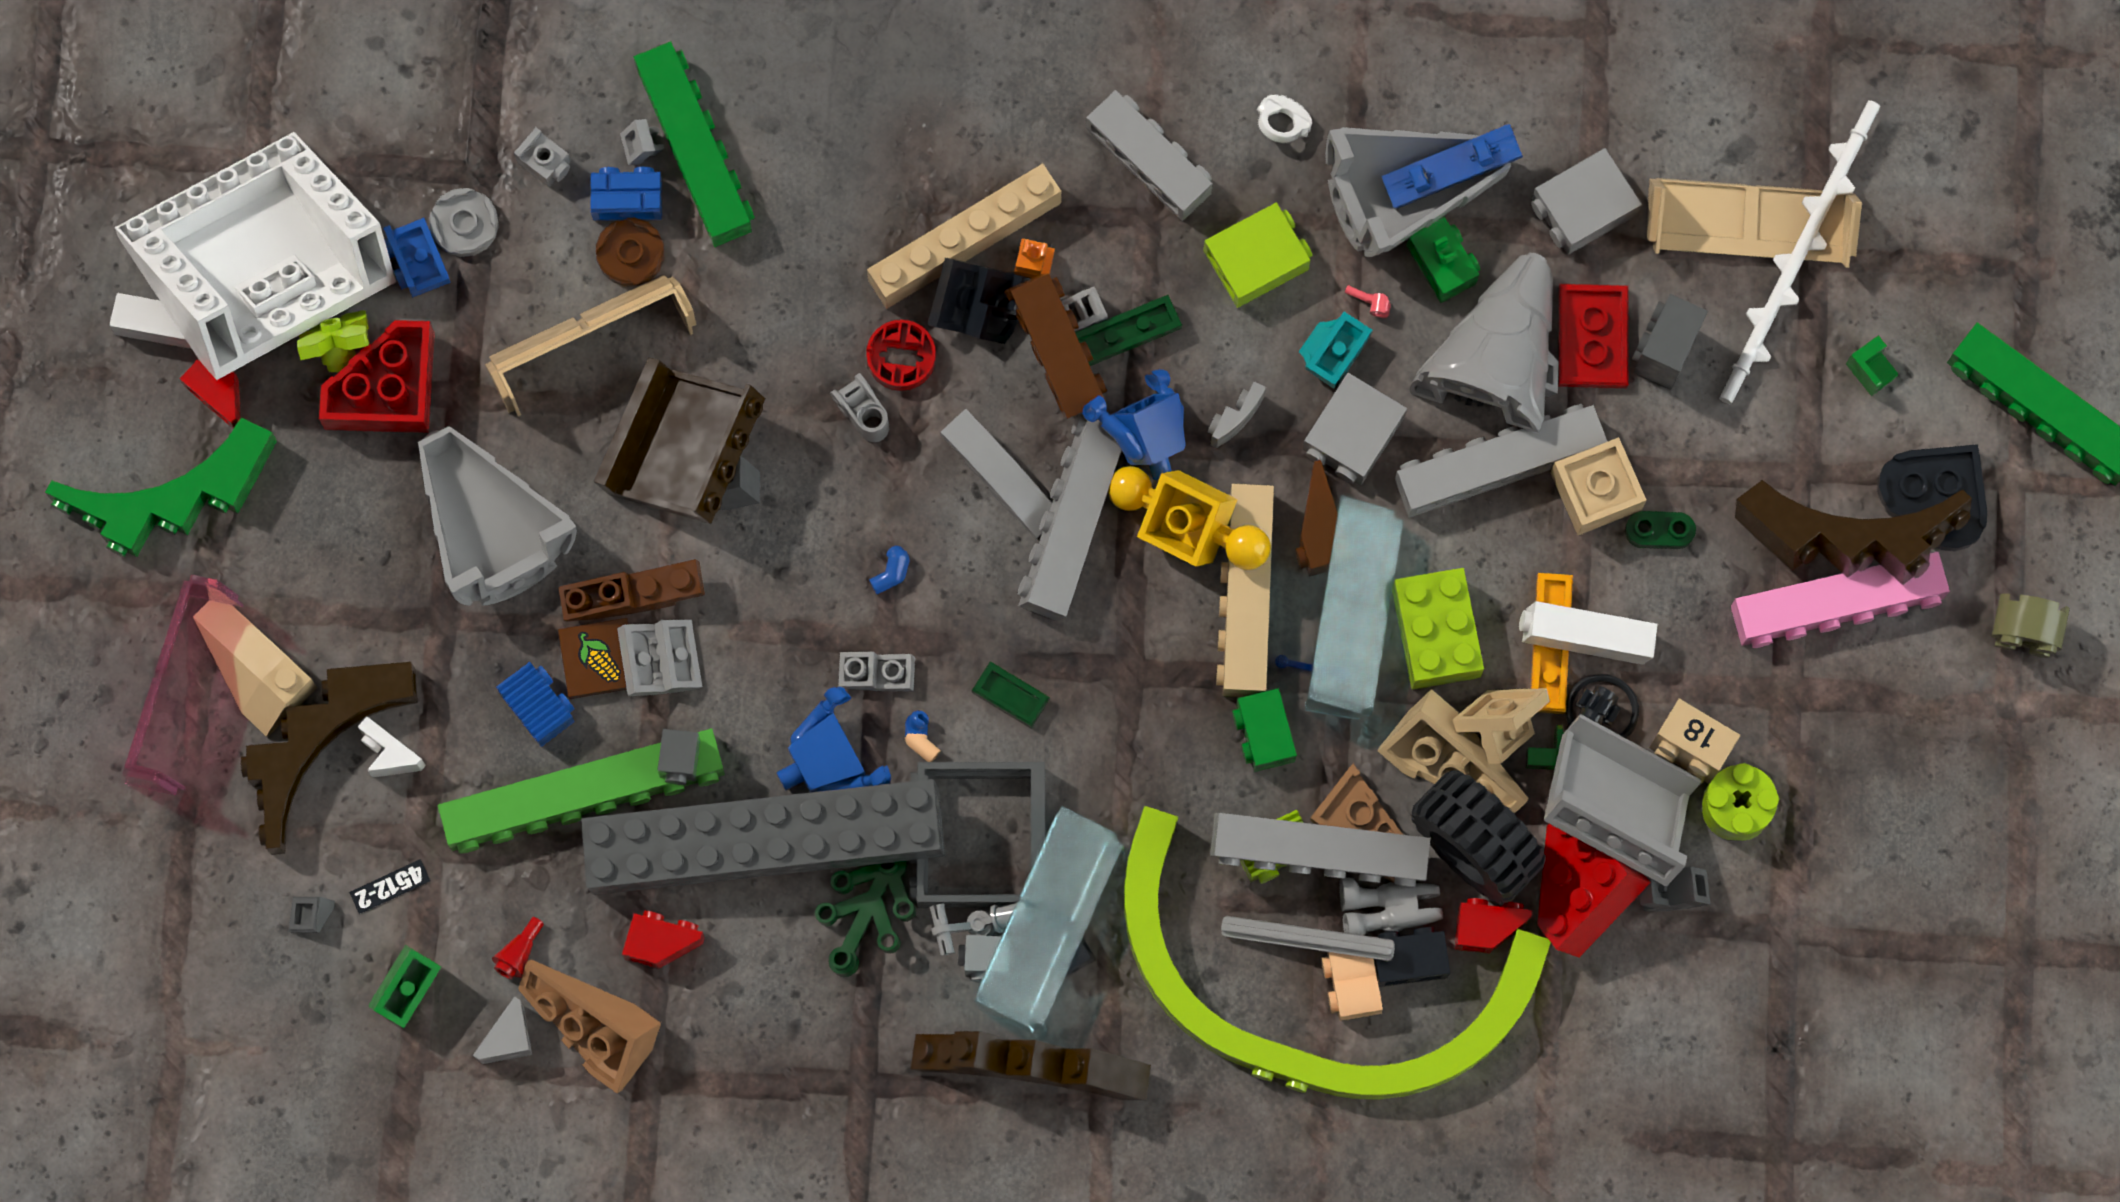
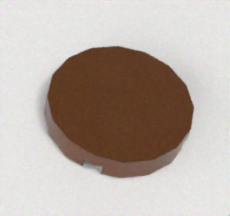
M638 218L617 220L610 223L600 233L596 243V259L602 273L612 282L623 286H639L650 281L660 271L665 259L664 243L658 230L647 221Z

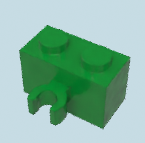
M1445 217L1439 219L1428 228H1422L1409 237L1406 245L1440 303L1476 285L1479 278L1478 272L1480 271V266L1472 253L1467 254L1461 245L1463 238L1455 224L1449 225Z

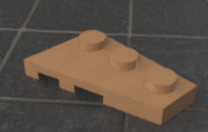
M1354 763L1310 818L1311 822L1318 825L1402 834L1395 822L1385 812L1372 789L1370 790ZM1385 877L1390 882L1394 883L1395 878Z

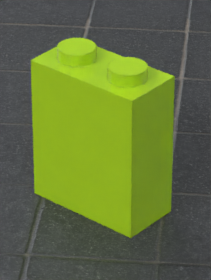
M1277 202L1204 240L1203 251L1236 308L1309 270L1312 252L1307 242L1303 238L1299 240L1294 233L1295 223L1290 213L1286 209L1282 211Z

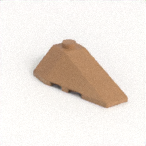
M529 960L526 962L518 990L546 1022L552 1021L564 1035L561 1039L568 1049L573 1046L585 1060L584 1068L593 1077L614 1092H621L653 1050L661 1023L629 1001L536 961Z

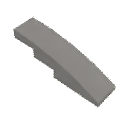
M965 409L940 432L941 436L965 460V464L989 487V492L1036 540L1039 539L1043 531L1039 530L1040 522L1044 513L1050 511L1051 501L994 437Z

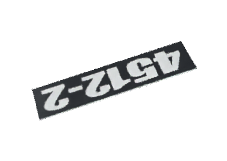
M421 859L349 893L358 913L361 914L430 882V879Z

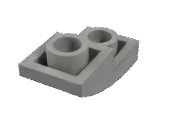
M1253 382L1249 391L1243 389L1235 406L1240 411L1226 406L1222 416L1216 413L1208 430V433L1213 434L1211 446L1218 448L1248 423L1265 397V386Z
M840 652L839 687L870 691H914L915 656L912 654L877 655L875 652Z

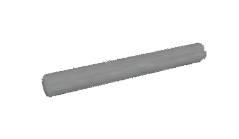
M1225 916L1221 925V932L1224 937L1386 961L1392 960L1395 951L1394 941L1390 939L1233 916Z

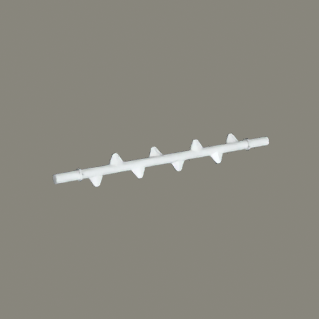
M1870 100L1867 102L1855 128L1850 131L1851 136L1847 143L1830 145L1829 151L1836 159L1837 164L1821 196L1804 197L1802 204L1810 214V218L1791 254L1775 255L1773 261L1782 274L1765 308H1749L1746 313L1755 328L1737 364H1734L1732 367L1734 370L1719 398L1721 401L1727 404L1733 403L1746 375L1750 374L1749 369L1753 362H1768L1771 355L1764 346L1763 341L1780 307L1797 305L1799 298L1792 290L1791 285L1808 251L1824 250L1827 243L1819 233V229L1836 195L1852 194L1855 189L1846 175L1863 141H1866L1868 138L1867 133L1880 109L1878 103Z

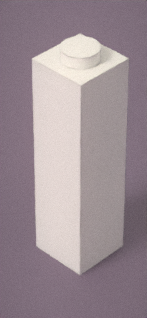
M117 293L109 324L115 335L192 349L160 300Z
M1536 601L1526 610H1523L1520 617L1519 630L1523 631V643L1644 665L1654 658L1657 624Z

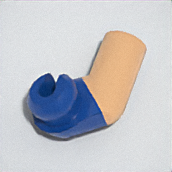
M920 710L914 711L905 722V742L925 761L933 762L941 750L927 739L928 715Z

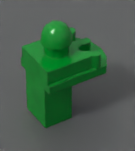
M1556 725L1554 748L1528 747L1526 751V769L1555 770L1561 738L1564 733L1562 725Z

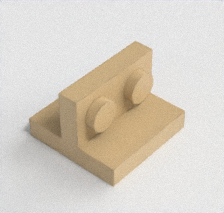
M1547 688L1487 690L1453 719L1456 732H1480L1482 747L1486 752L1488 763L1501 764L1535 734L1531 717L1550 702Z

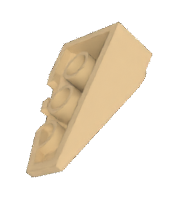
M218 592L193 616L241 713L266 737L281 724L282 718H287L286 707L300 706L317 689L312 679Z
M1432 689L1407 712L1378 749V752L1403 774L1414 779L1417 775L1435 784L1446 772L1461 771L1464 775L1467 774L1476 782L1484 785L1488 791L1495 794L1514 813L1529 799L1501 764L1488 763L1481 740L1475 732H1456L1453 719L1459 713Z

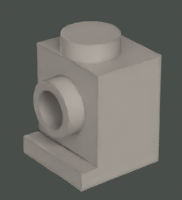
M537 127L514 152L517 163L547 187H550L555 180L560 182L570 170L569 164L571 161L569 154L542 134L541 130ZM544 152L550 154L549 159L545 161L539 160Z

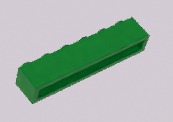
M670 41L633 56L637 72L713 246L717 247L751 233L750 221L755 219L748 200L741 202L737 190L742 189L735 170L728 172L723 161L728 159L726 149L721 139L715 141L710 130L715 129V125L708 109L702 111L697 100L702 99V95L695 79L688 81L684 70L689 69L683 51H675Z
M1977 322L1947 361V364L1951 366L1952 372L1959 378L1966 381L1969 379L1979 386L1980 392L1986 398L2001 402L2008 408L2009 414L2021 422L2027 421L2036 428V433L2042 439L2057 443L2065 449L2064 453L2071 460L2077 463L2083 462L2093 470L2092 473L2098 480L2106 484L2111 483L2116 487L2120 482V426Z

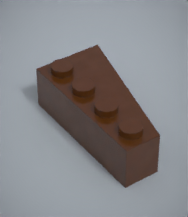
M1049 273L1041 274L1005 290L1009 302L1014 300L1017 305V319L1022 330L1024 329L1026 335H1030L1032 339L1030 341L1031 349L1041 367L1044 366L1046 371L1044 373L1045 379L1063 417L1068 419L1083 412L1084 406L1097 396L1103 397L1102 394L1107 392L1101 375L1099 373L1094 375L1088 362L1093 360L1092 354L1085 341L1079 343L1074 331L1079 326L1072 310L1065 311L1060 298L1064 297L1065 294L1058 278L1051 279Z

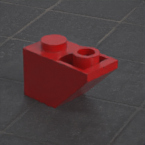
M1468 898L1467 903L1461 902L1458 908L1454 950L1490 954L1514 935L1517 929H1521L1530 921L1532 910L1524 909V904L1516 902H1506L1500 907L1488 905L1489 901L1485 899Z
M644 911L643 916L634 913L622 955L625 960L660 969L701 946L705 937L702 931H698L699 926L697 924L684 920H678L677 925L664 921L665 916L651 911Z

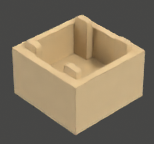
M1619 437L1554 463L1551 470L1552 478L1577 535L1642 511L1647 501Z

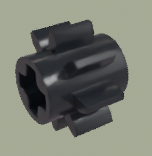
M1596 685L1593 691L1585 688L1576 703V706L1582 709L1579 715L1582 714L1602 726L1604 723L1612 726L1621 711V708L1615 706L1619 698L1610 690Z

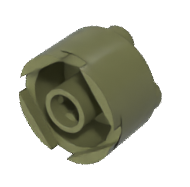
M2000 594L1992 631V638L1996 639L1995 647L2005 650H2015L2016 646L2030 648V655L2050 658V654H2056L2057 651L2062 650L2070 611L2068 606L2058 610L2060 603L2052 600L2020 594L2019 601L2009 600L2010 594Z

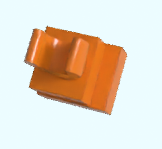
M1022 239L1015 266V274L1029 278L1047 273L1050 275L1055 249L1049 248L1047 243Z

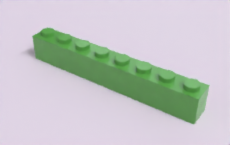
M713 729L698 732L701 740L695 781L687 780L686 785L669 784L665 782V778L659 776L657 770L661 743L438 804L448 846L452 851L458 850L460 854L468 853L479 849L480 843L491 840L493 844L504 843L514 838L513 834L527 831V834L540 833L548 829V824L561 821L562 825H567L580 821L582 815L596 812V815L608 814L617 810L616 805L630 802L631 806L644 804L651 800L650 796L663 792L665 796L676 795L685 791L684 786L698 783L700 787L715 784L719 781L720 776L725 775Z

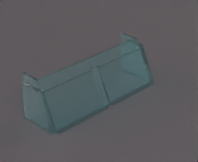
M1343 495L1340 497L1305 711L1360 720L1361 715H1372L1403 527V520L1394 518L1395 511Z
M1061 806L1059 812L1055 815L1020 894V899L1010 916L978 988L975 1002L981 1012L1033 1033L1035 1028L1047 1031L1045 1025L1047 1017L1119 854H1125L1126 852L1123 844L1117 842L1118 838L1115 832Z

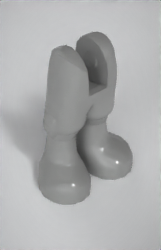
M1340 878L1339 891L1342 912L1374 906L1385 907V910L1379 913H1344V933L1364 936L1366 933L1381 929L1386 932H1399L1402 929L1421 926L1443 919L1442 908L1418 909L1417 901L1440 896L1439 885L1416 883L1415 887L1394 885L1393 882H1389L1379 886L1377 889L1360 888L1353 878Z

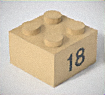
M1678 699L1649 748L1655 751V755L1672 764H1677L1685 769L1686 772L1701 779V783L1705 781L1710 784L1721 769L1739 739L1740 734L1685 701Z

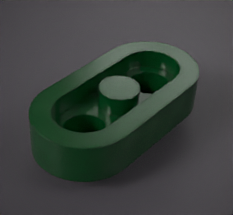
M1639 511L1629 518L1625 526L1627 540L1638 548L1683 549L1692 542L1696 534L1695 522L1689 515L1682 512ZM1646 523L1650 527V531L1648 533L1640 532L1638 524ZM1673 525H1682L1685 532L1683 534L1675 533Z

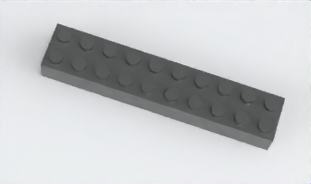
M934 779L581 818L586 888L594 895L945 856L939 786Z

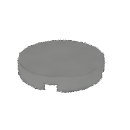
M469 188L454 189L442 195L437 200L429 217L430 232L437 245L448 254L459 257L474 256L486 250L496 238L499 227L497 211L491 200L484 194L482 195Z

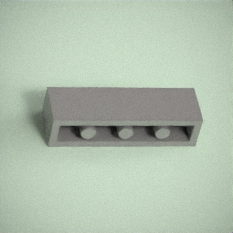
M1115 90L1086 117V129L1183 221L1211 195L1213 183L1210 182L1212 180L1210 174L1200 165L1195 167L1187 159L1186 151L1177 142L1170 143L1162 135L1164 132L1156 121L1151 118L1146 120L1138 112L1139 107L1128 95L1123 97Z

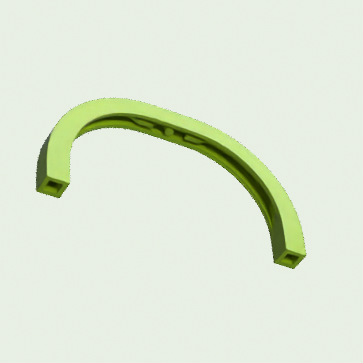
M1144 806L1131 846L1124 886L1126 929L1134 960L1154 999L1177 1026L1204 1048L1228 1061L1253 1070L1251 1075L1266 1081H1272L1273 1077L1287 1081L1286 1087L1302 1093H1306L1308 1088L1338 1097L1354 1099H1388L1427 1091L1453 1080L1488 1056L1518 1021L1534 993L1551 942L1547 938L1517 929L1495 992L1481 1014L1465 1031L1451 1042L1419 1058L1382 1066L1344 1064L1243 1031L1209 1010L1191 992L1172 963L1160 927L1158 890L1164 861L1177 826L1178 816Z

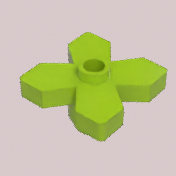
M366 310L347 313L340 318L324 320L317 326L300 334L299 340H297L300 360L321 356L322 363L327 365L329 372H340L348 365V361L356 355L355 349L369 345L367 333L369 322Z

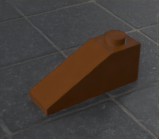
M1321 460L1314 461L1299 542L1300 547L1295 548L1299 566L1301 569L1307 568L1309 577L1349 566L1351 561V554Z

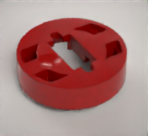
M894 320L880 326L870 337L866 349L870 373L878 383L891 390L907 391L919 387L930 377L936 363L935 344L931 335L921 325L909 320ZM898 328V332L887 336V331ZM911 330L921 335V342L911 334ZM887 348L918 351L917 356L923 357V361H916V366L885 363L886 358L880 357L879 354L887 352ZM882 368L891 376V381L881 376ZM916 374L915 380L904 383L905 378Z

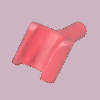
M1349 285L1346 287V294L1371 304V315L1379 318H1387L1389 316L1391 305L1385 294L1375 293L1372 295Z

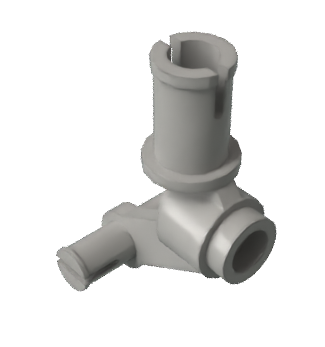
M1028 900L1003 907L993 905L990 912L975 911L969 915L967 922L948 924L945 904L929 907L934 923L931 931L932 935L937 937L940 956L955 953L951 938L952 933L970 932L972 935L991 936L995 931L1002 933L1004 928L1033 921V913L1028 914L1024 912L1032 910Z

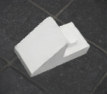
M367 716L358 726L364 735L361 741L376 753L381 749L383 750L368 769L371 777L422 771L426 766L418 755Z

